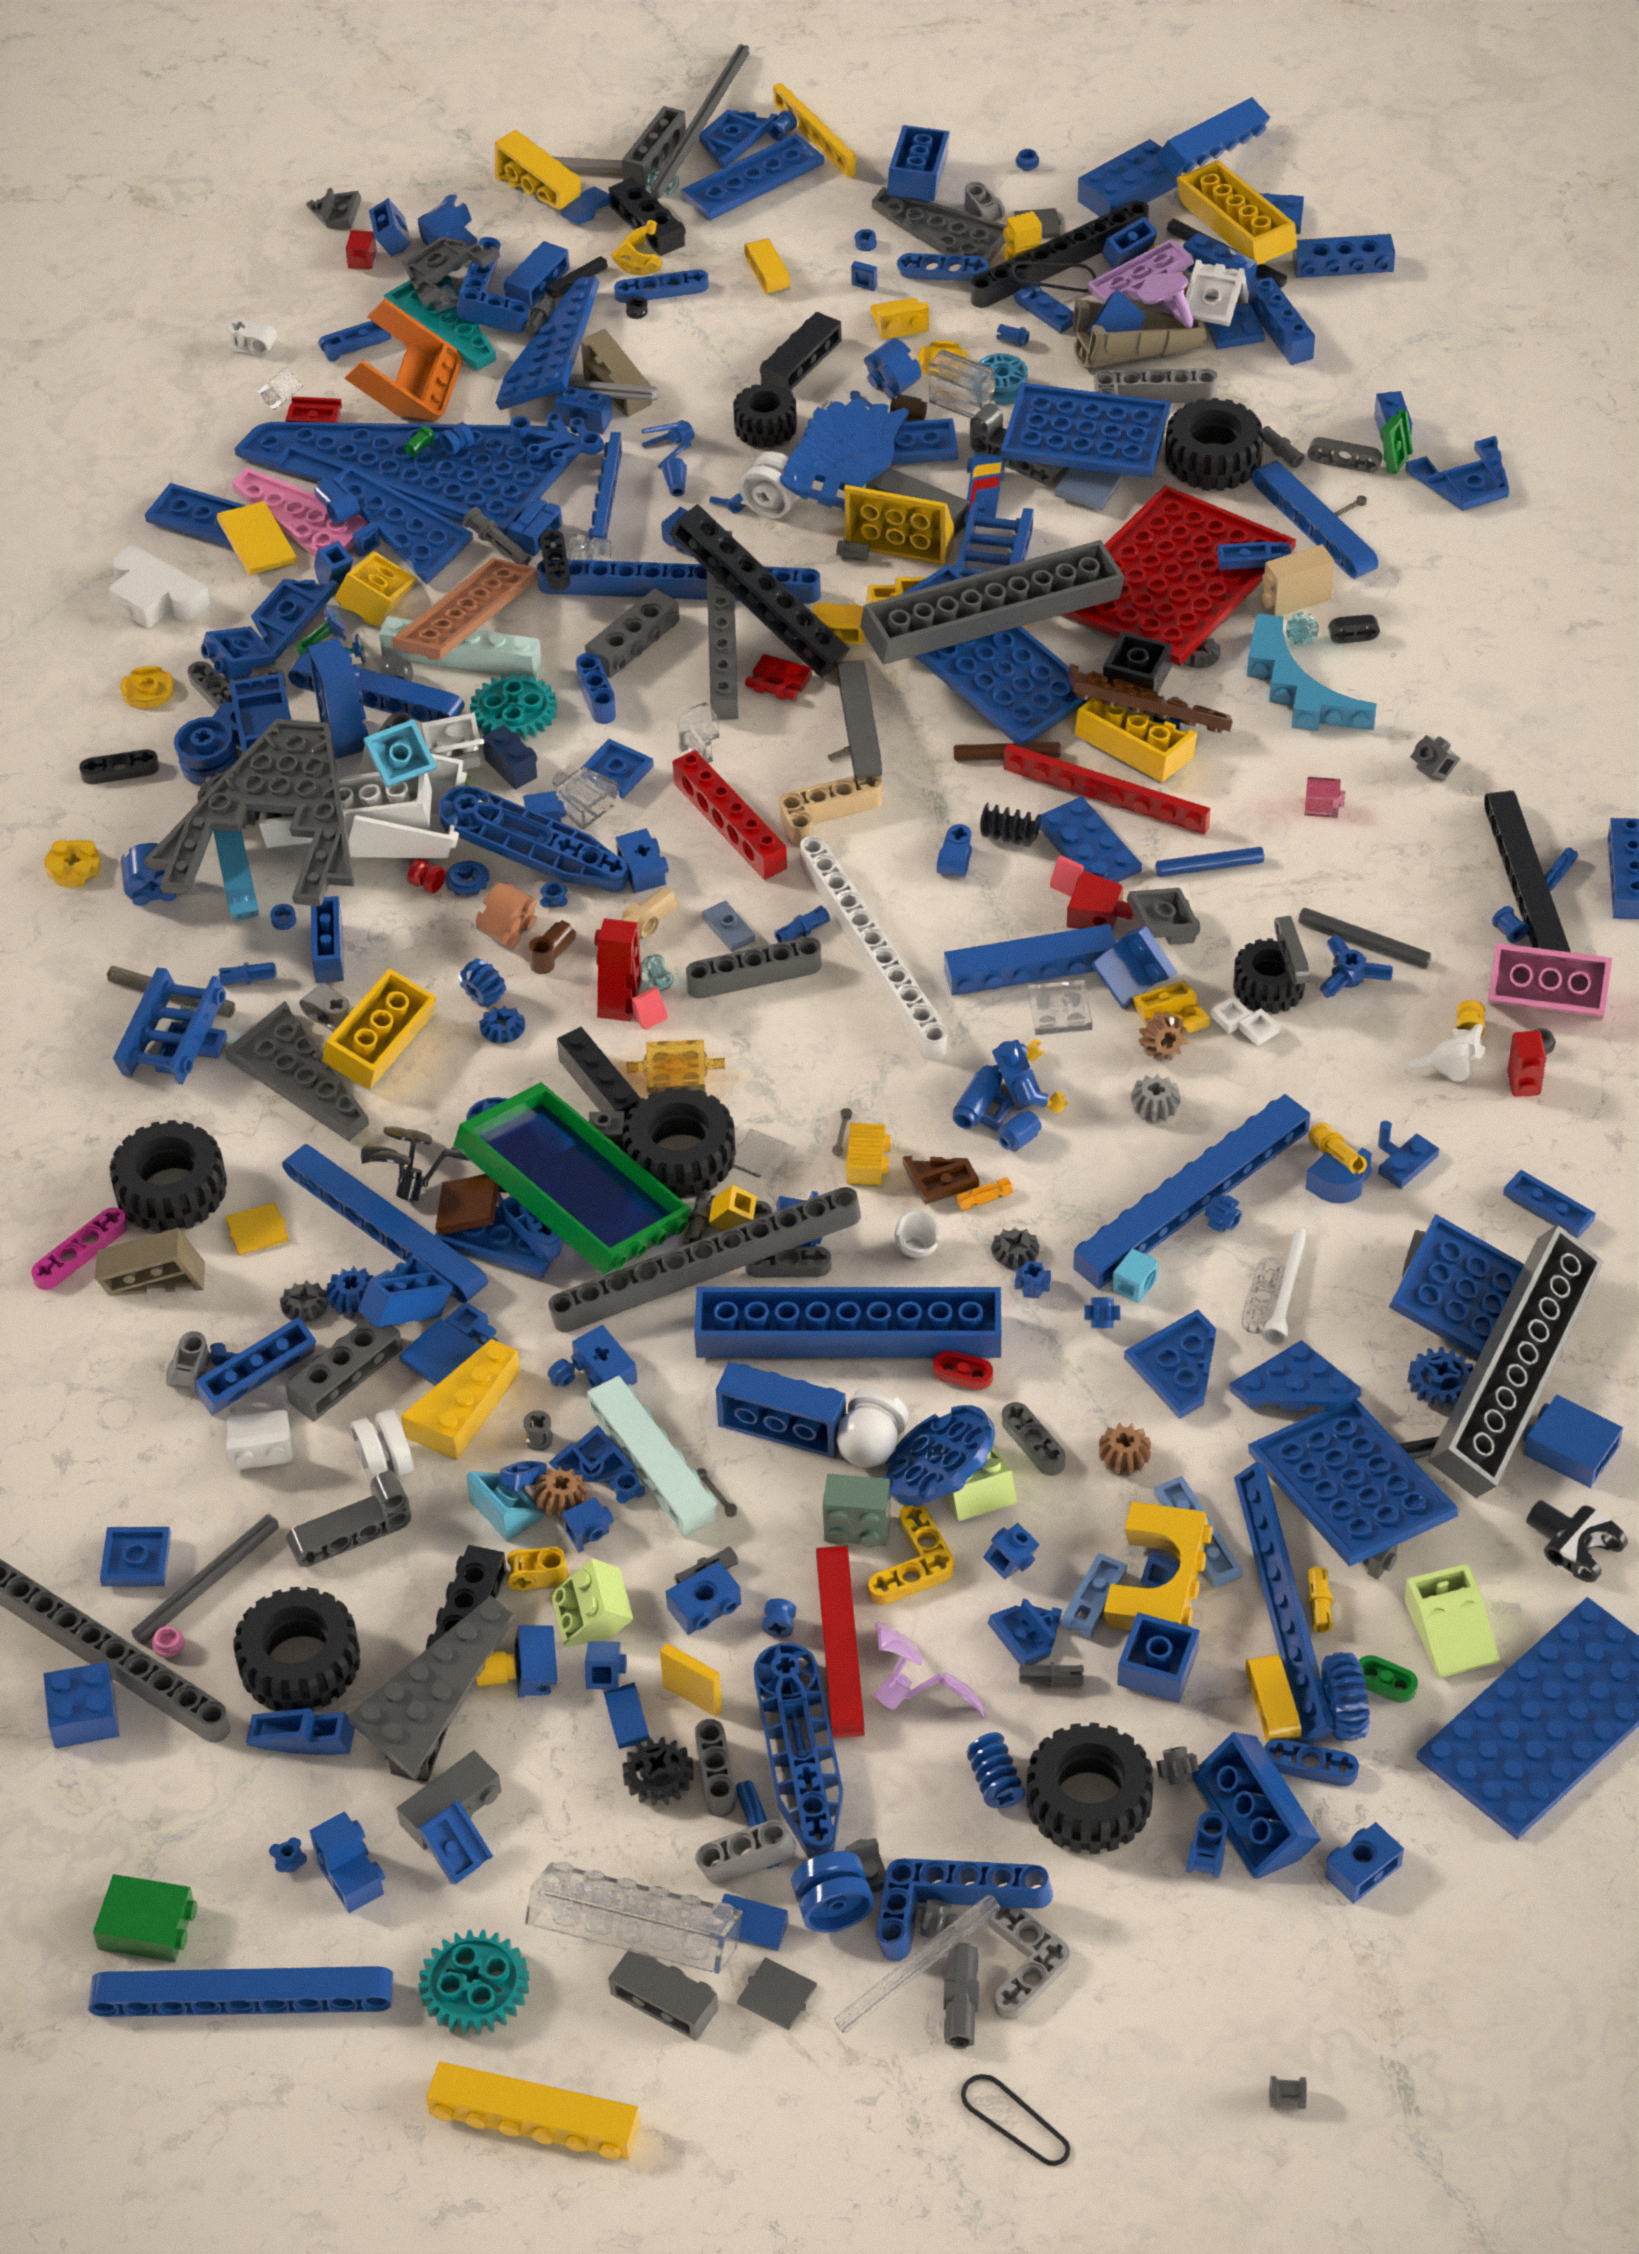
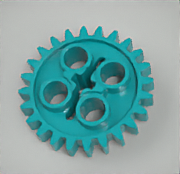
M514 672L511 673L510 678H506L504 674H501V680L497 681L492 677L490 685L483 682L482 689H476V696H471L470 713L475 712L477 727L482 729V735H486L505 725L512 733H517L522 740L526 741V735L529 734L536 738L537 730L546 732L545 725L552 726V719L556 718L557 700L555 692L551 691L550 685L545 686L543 679L536 682L535 675L526 679L525 673L519 678L516 677Z
M471 1929L468 1930L465 1939H462L458 1933H454L455 1942L449 1943L447 1940L442 1939L443 1950L432 1948L433 1959L424 1958L423 1960L426 1970L419 1971L421 1983H418L419 1992L422 1994V2005L427 2006L429 2017L436 2016L438 2026L448 2021L449 2032H453L457 2026H461L463 2035L468 2033L470 2027L475 2028L477 2035L481 2034L482 2026H487L491 2032H494V2022L498 2021L504 2026L507 2025L505 2015L509 2014L516 2017L517 2009L515 2005H525L523 1994L529 1993L527 1982L530 1981L529 1971L526 1970V1959L520 1958L519 1947L511 1949L509 1938L500 1943L499 1933L497 1932L490 1939L486 1938L484 1929L480 1932L479 1937H474ZM464 1960H472L469 1964H460ZM493 1972H503V1974L499 1976H491ZM449 1988H457V1989H458L457 1991H455V1992H453V1993H446V1992H445V1991H446L447 1989H449ZM479 2000H488L485 2004H476Z

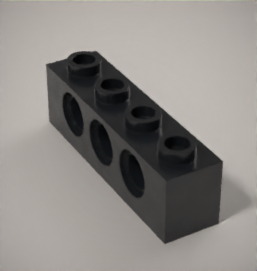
M632 177L608 187L610 207L633 230L647 226L649 220L657 223L654 234H645V242L660 256L685 246L684 235L686 234V229L683 223L678 221L668 209H665L656 197L652 198L644 185H640Z

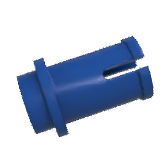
M1000 324L997 333L1001 334L996 335L997 340L1013 342L1021 347L1022 345H1027L1030 332L1025 327L1019 329Z

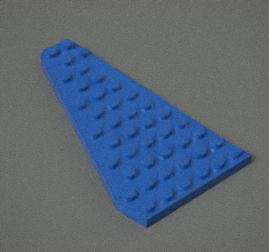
M267 422L253 428L234 448L237 457L269 467L270 469H277L315 481L325 478L331 481L348 465H351L451 520L462 522L470 509L478 507L481 510V514L489 520H494L498 525V529L506 536L509 524L521 516L522 509L525 506H529L536 498L540 499L579 455L566 458V463L561 466L553 465L550 453L555 449H565L572 446L565 445L543 452V456L539 460H530L527 457V447L531 444H539L549 440L528 436L525 439H517L512 435L510 425H467L474 436V444L467 448H460V451L452 456L448 455L442 448L439 434L445 430H453V427L457 424ZM532 426L550 431H555V429L549 428L548 426ZM420 427H430L435 433L434 443L423 448L416 457L407 454L404 444L417 434V430Z

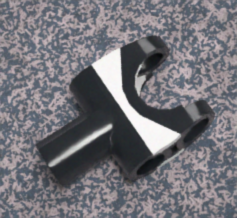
M1539 1500L1532 1507L1526 1519L1528 1525L1552 1539L1544 1548L1546 1558L1567 1574L1585 1582H1595L1602 1574L1599 1564L1592 1559V1555L1587 1550L1603 1548L1608 1551L1610 1549L1614 1552H1621L1628 1544L1626 1534L1607 1516L1586 1505L1581 1506L1570 1518L1545 1501Z

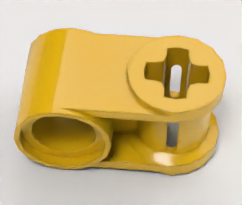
M558 1547L516 1549L507 1555V1562L510 1565L507 1585L513 1590L526 1591L539 1588H557L569 1578L565 1554Z

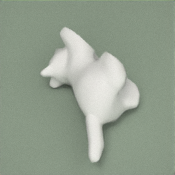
M1476 1024L1471 1030L1453 1027L1454 1038L1444 1040L1434 1048L1431 1054L1409 1062L1407 1064L1408 1068L1420 1069L1434 1066L1441 1075L1449 1077L1451 1081L1459 1082L1466 1080L1470 1074L1469 1061L1480 1059L1485 1053V1046L1480 1043L1483 1026Z

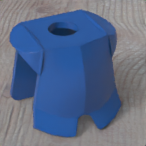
M456 195L446 196L437 207L417 219L422 241L427 246L440 237L465 241V244L468 246L477 244V238L464 227L472 221L469 209L465 203L455 206Z

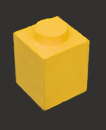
M735 1185L729 1186L712 1199L709 1224L725 1231L752 1221L754 1219L757 1196Z

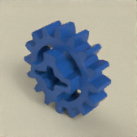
M1439 1347L1438 1352L1434 1353L1431 1348H1428L1426 1356L1418 1353L1416 1361H1411L1407 1379V1382L1411 1383L1410 1392H1418V1401L1426 1398L1429 1407L1436 1402L1439 1403L1440 1409H1444L1445 1403H1449L1454 1408L1474 1365L1472 1363L1465 1364V1355L1456 1357L1455 1349L1445 1353L1444 1348Z

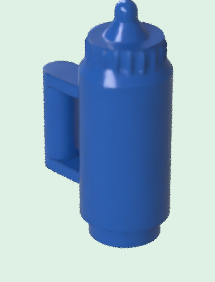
M998 1065L983 1066L971 1079L953 1109V1121L959 1127L972 1129L973 1126L978 1125L980 1122L997 1131L1014 1106V1102L998 1092L1003 1079ZM992 1101L1000 1105L993 1117L985 1113Z

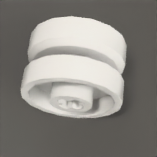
M774 451L764 452L755 460L752 467L744 474L739 483L740 494L744 502L757 514L770 519L784 516L792 507L794 501L799 498L798 495L785 488L780 481V476L784 475V466L787 465L788 457L784 454Z
M390 1408L376 1414L375 1424L377 1433L372 1422L366 1417L350 1422L355 1452L369 1484L376 1475L388 1471L387 1463L391 1471L398 1478L414 1473L410 1449L394 1409Z

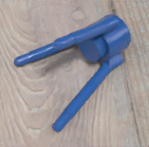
M680 420L676 423L641 430L642 434L669 430L664 435L643 442L642 447H647L667 439L673 445H680L658 464L659 469L664 466V462L667 459L676 457L684 449L692 446L690 441L694 439V431L689 422Z

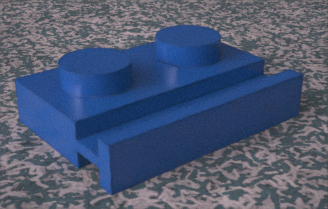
M453 1801L446 1809H442L416 1828L451 1884H457L479 1868L486 1860L494 1857L460 1801Z

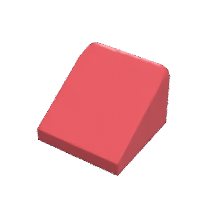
M1059 855L1050 880V887L1072 897L1080 875L1084 871V866Z
M656 986L632 998L633 1018L643 1029H649L668 1018L664 1003Z

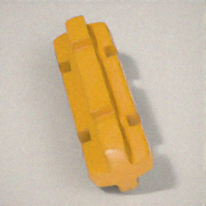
M1005 1177L997 1180V1184L991 1182L971 1189V1193H968V1191L960 1193L956 1196L957 1205L961 1211L973 1208V1204L979 1206L996 1200L998 1195H1001V1197L1007 1196L1013 1192L1012 1183L1009 1178Z

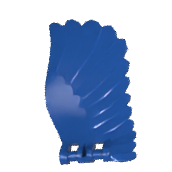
M860 399L851 400L847 405L834 401L828 406L827 410L817 407L813 412V419L808 420V428H805L804 436L798 442L797 448L793 449L792 455L788 457L787 465L784 466V475L780 476L781 483L785 488L802 499L808 500L810 498L816 500L817 504L829 508L834 506L842 509V512L845 513V499L837 497L838 490L844 491L845 485L862 488L867 482L889 468L894 457L896 434L908 416L909 411L906 408H902L889 413V406L883 403L873 404L868 410L865 402ZM814 480L824 483L821 491L812 488Z

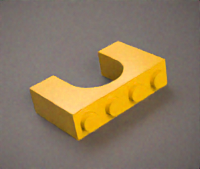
M1131 1501L1125 1525L1128 1544L1166 1550L1175 1555L1181 1563L1176 1575L1166 1584L1156 1588L1145 1589L1110 1584L1104 1608L1107 1627L1131 1631L1138 1612L1190 1627L1193 1616V1609L1190 1608L1192 1599H1197L1199 1580H1197L1198 1572L1204 1571L1206 1553L1203 1551L1205 1543L1210 1544L1213 1526L1208 1524L1207 1514L1204 1511Z

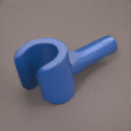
M740 493L731 499L713 496L709 499L710 503L727 506L734 514L746 507L745 504L740 503L743 500Z
M217 1342L210 1346L211 1362L217 1367L239 1354L227 1352L226 1346L223 1343Z

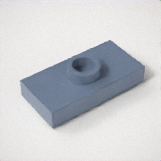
M726 900L702 911V919L731 952L755 941L754 932Z

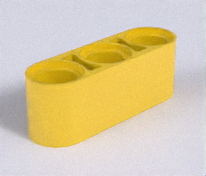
M769 238L744 244L746 260L765 294L790 288L788 271Z
M1274 1654L1246 1659L1247 1679L1266 1741L1301 1737L1298 1712L1280 1655Z

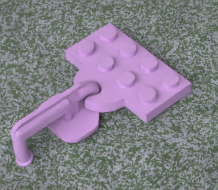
M1173 239L1086 283L1089 292L1101 303H1105L1109 295L1117 289L1127 299L1141 300L1145 304L1159 303L1186 328L1189 329L1193 326V317L1184 295V288L1188 285V279L1181 272H1184L1187 267L1193 265L1194 261L1192 255Z

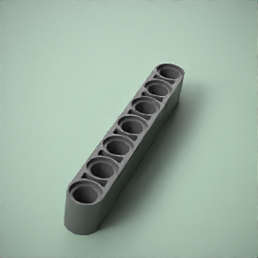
M864 660L837 662L838 683L854 778L882 776L881 754Z

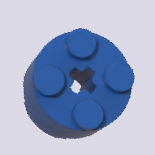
M893 338L864 358L870 374L867 376L868 382L873 388L880 387L883 389L886 396L891 400L915 384L922 376L919 362L917 359L912 361L908 355L911 350L899 339Z
M143 843L133 846L129 849L127 856L124 857L123 854L120 863L124 892L132 899L133 904L136 906H144L149 901L159 899L172 901L177 897V894L163 893L160 884L166 870H155L145 866V858L154 850L158 843Z

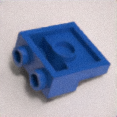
M251 626L205 632L204 641L201 645L203 658L210 659L214 663L216 673L223 674L227 679L249 677L253 667L259 668L275 665L277 655Z

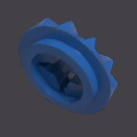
M476 861L458 862L452 865L445 875L448 890H453L456 896L464 893L466 897H468L469 893L478 895L480 889H487V882L490 881L488 869Z
M504 1005L502 1009H497L493 1006L492 1011L484 1012L483 1019L479 1020L481 1034L484 1038L494 1043L512 1042L519 1038L525 1030L524 1016L518 1013L516 1007L508 1009ZM498 1020H503L504 1023L507 1022V1028L505 1029L504 1026L498 1023Z

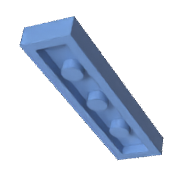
M1183 1476L1154 1487V1495L1162 1506L1204 1511ZM1207 1515L1208 1524L1213 1526V1533L1210 1544L1205 1543L1203 1552L1206 1553V1564L1203 1573L1214 1589L1242 1577V1569Z

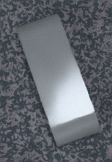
M769 1820L702 1845L697 1850L695 1861L711 1883L720 1884L789 1859L795 1852L796 1842L781 1821ZM782 1837L779 1842L772 1844L775 1839ZM751 1848L747 1854L741 1855L743 1851ZM719 1860L716 1865L710 1867L714 1861Z

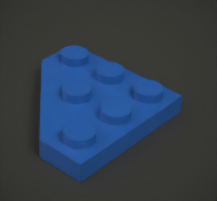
M1197 1309L1124 1351V1359L1179 1419L1204 1405L1216 1338V1328Z
M1302 1340L1229 1383L1230 1392L1247 1407L1262 1409L1263 1404L1280 1405L1281 1409L1306 1410V1406H1324L1325 1411H1338L1361 1396L1360 1387Z

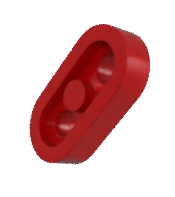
M954 1351L940 1352L934 1358L933 1372L935 1377L942 1382L973 1390H982L989 1387L993 1381V1367L985 1359Z

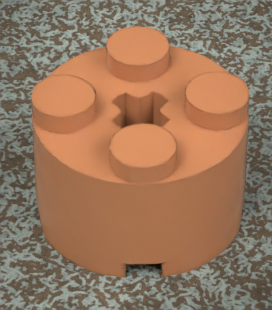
M500 882L492 888L484 899L483 904L487 906L484 913L478 912L476 929L504 946L514 949L518 945L525 929L530 931L537 921V916L534 915L537 900L507 882L505 884Z

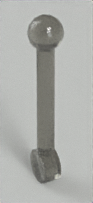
M1360 495L1355 502L1334 514L1338 517L1358 505L1364 506L1367 503V498Z
M849 1108L841 1110L842 1122L836 1145L832 1148V1153L836 1156H840L843 1153L842 1142L847 1122L852 1118V1110Z
M697 1469L696 1472L700 1480H703L724 1506L725 1515L727 1517H734L737 1514L736 1505L729 1503L707 1477L706 1469Z

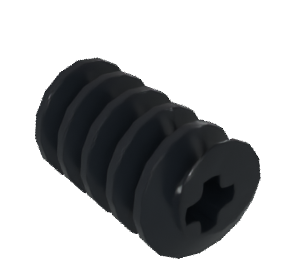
M987 802L981 815L982 837H988L991 834L995 840H998L1002 835L1003 842H1009L1012 839L1016 845H1019L1023 840L1024 846L1030 847L1037 839L1042 816L1038 814L1036 819L1032 821L1031 812H1027L1023 819L1019 809L1011 816L1010 807H1006L1002 814L998 804L995 805L992 811H989V802Z

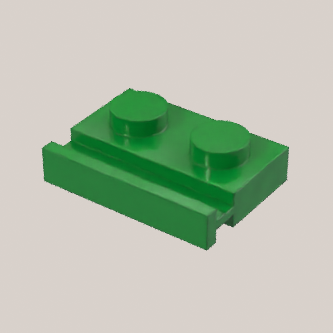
M1400 409L1396 411L1397 416H1392L1380 432L1384 449L1383 459L1386 462L1387 472L1397 474L1408 460L1407 455L1413 454L1408 413L1406 410Z

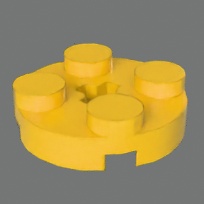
M90 840L55 841L52 844V849L45 857L47 875L49 878H53L57 885L62 887L82 886L86 884L85 880L92 875L94 879L101 870L100 854L96 849L95 843ZM77 861L73 866H69L70 862Z

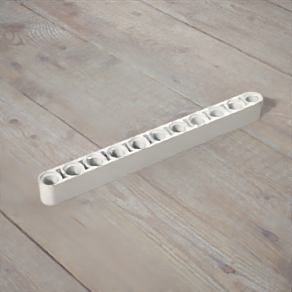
M819 836L805 837L800 844L801 866L922 1055L934 1061L944 1058L947 1054V1029L825 841Z

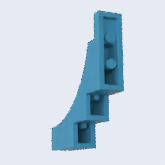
M213 830L231 921L259 916L242 830L240 832Z

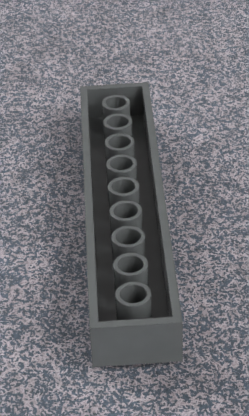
M1098 540L865 604L860 628L882 664L885 665L1119 599L1125 577L1102 541Z
M1556 1225L1537 1238L1428 1459L1430 1464L1474 1498H1478L1497 1487L1604 1263V1260L1559 1225Z

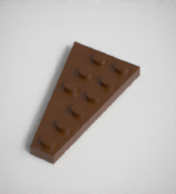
M1070 663L1067 673L1072 691L1079 698L1091 700L1092 697L1099 698L1106 705L1117 707L1118 704L1126 705L1129 710L1137 713H1144V710L1154 712V716L1165 720H1170V717L1178 718L1185 725L1196 726V723L1205 725L1207 730L1216 733H1222V730L1229 732L1231 730L1233 720L1229 714L1201 705H1194L1193 708H1190L1188 703L1176 697L1165 700L1158 695L1159 692L1120 679H1114L1112 683L1102 673L1095 671L1084 674L1078 672L1079 666Z

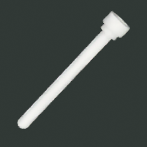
M1303 1228L1295 1230L1274 1315L1264 1325L1262 1336L1270 1344L1280 1345L1287 1339L1289 1328L1285 1317L1306 1238V1231Z

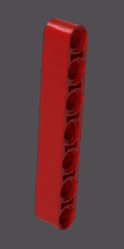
M848 1545L816 1548L832 1737L833 1739L865 1736Z

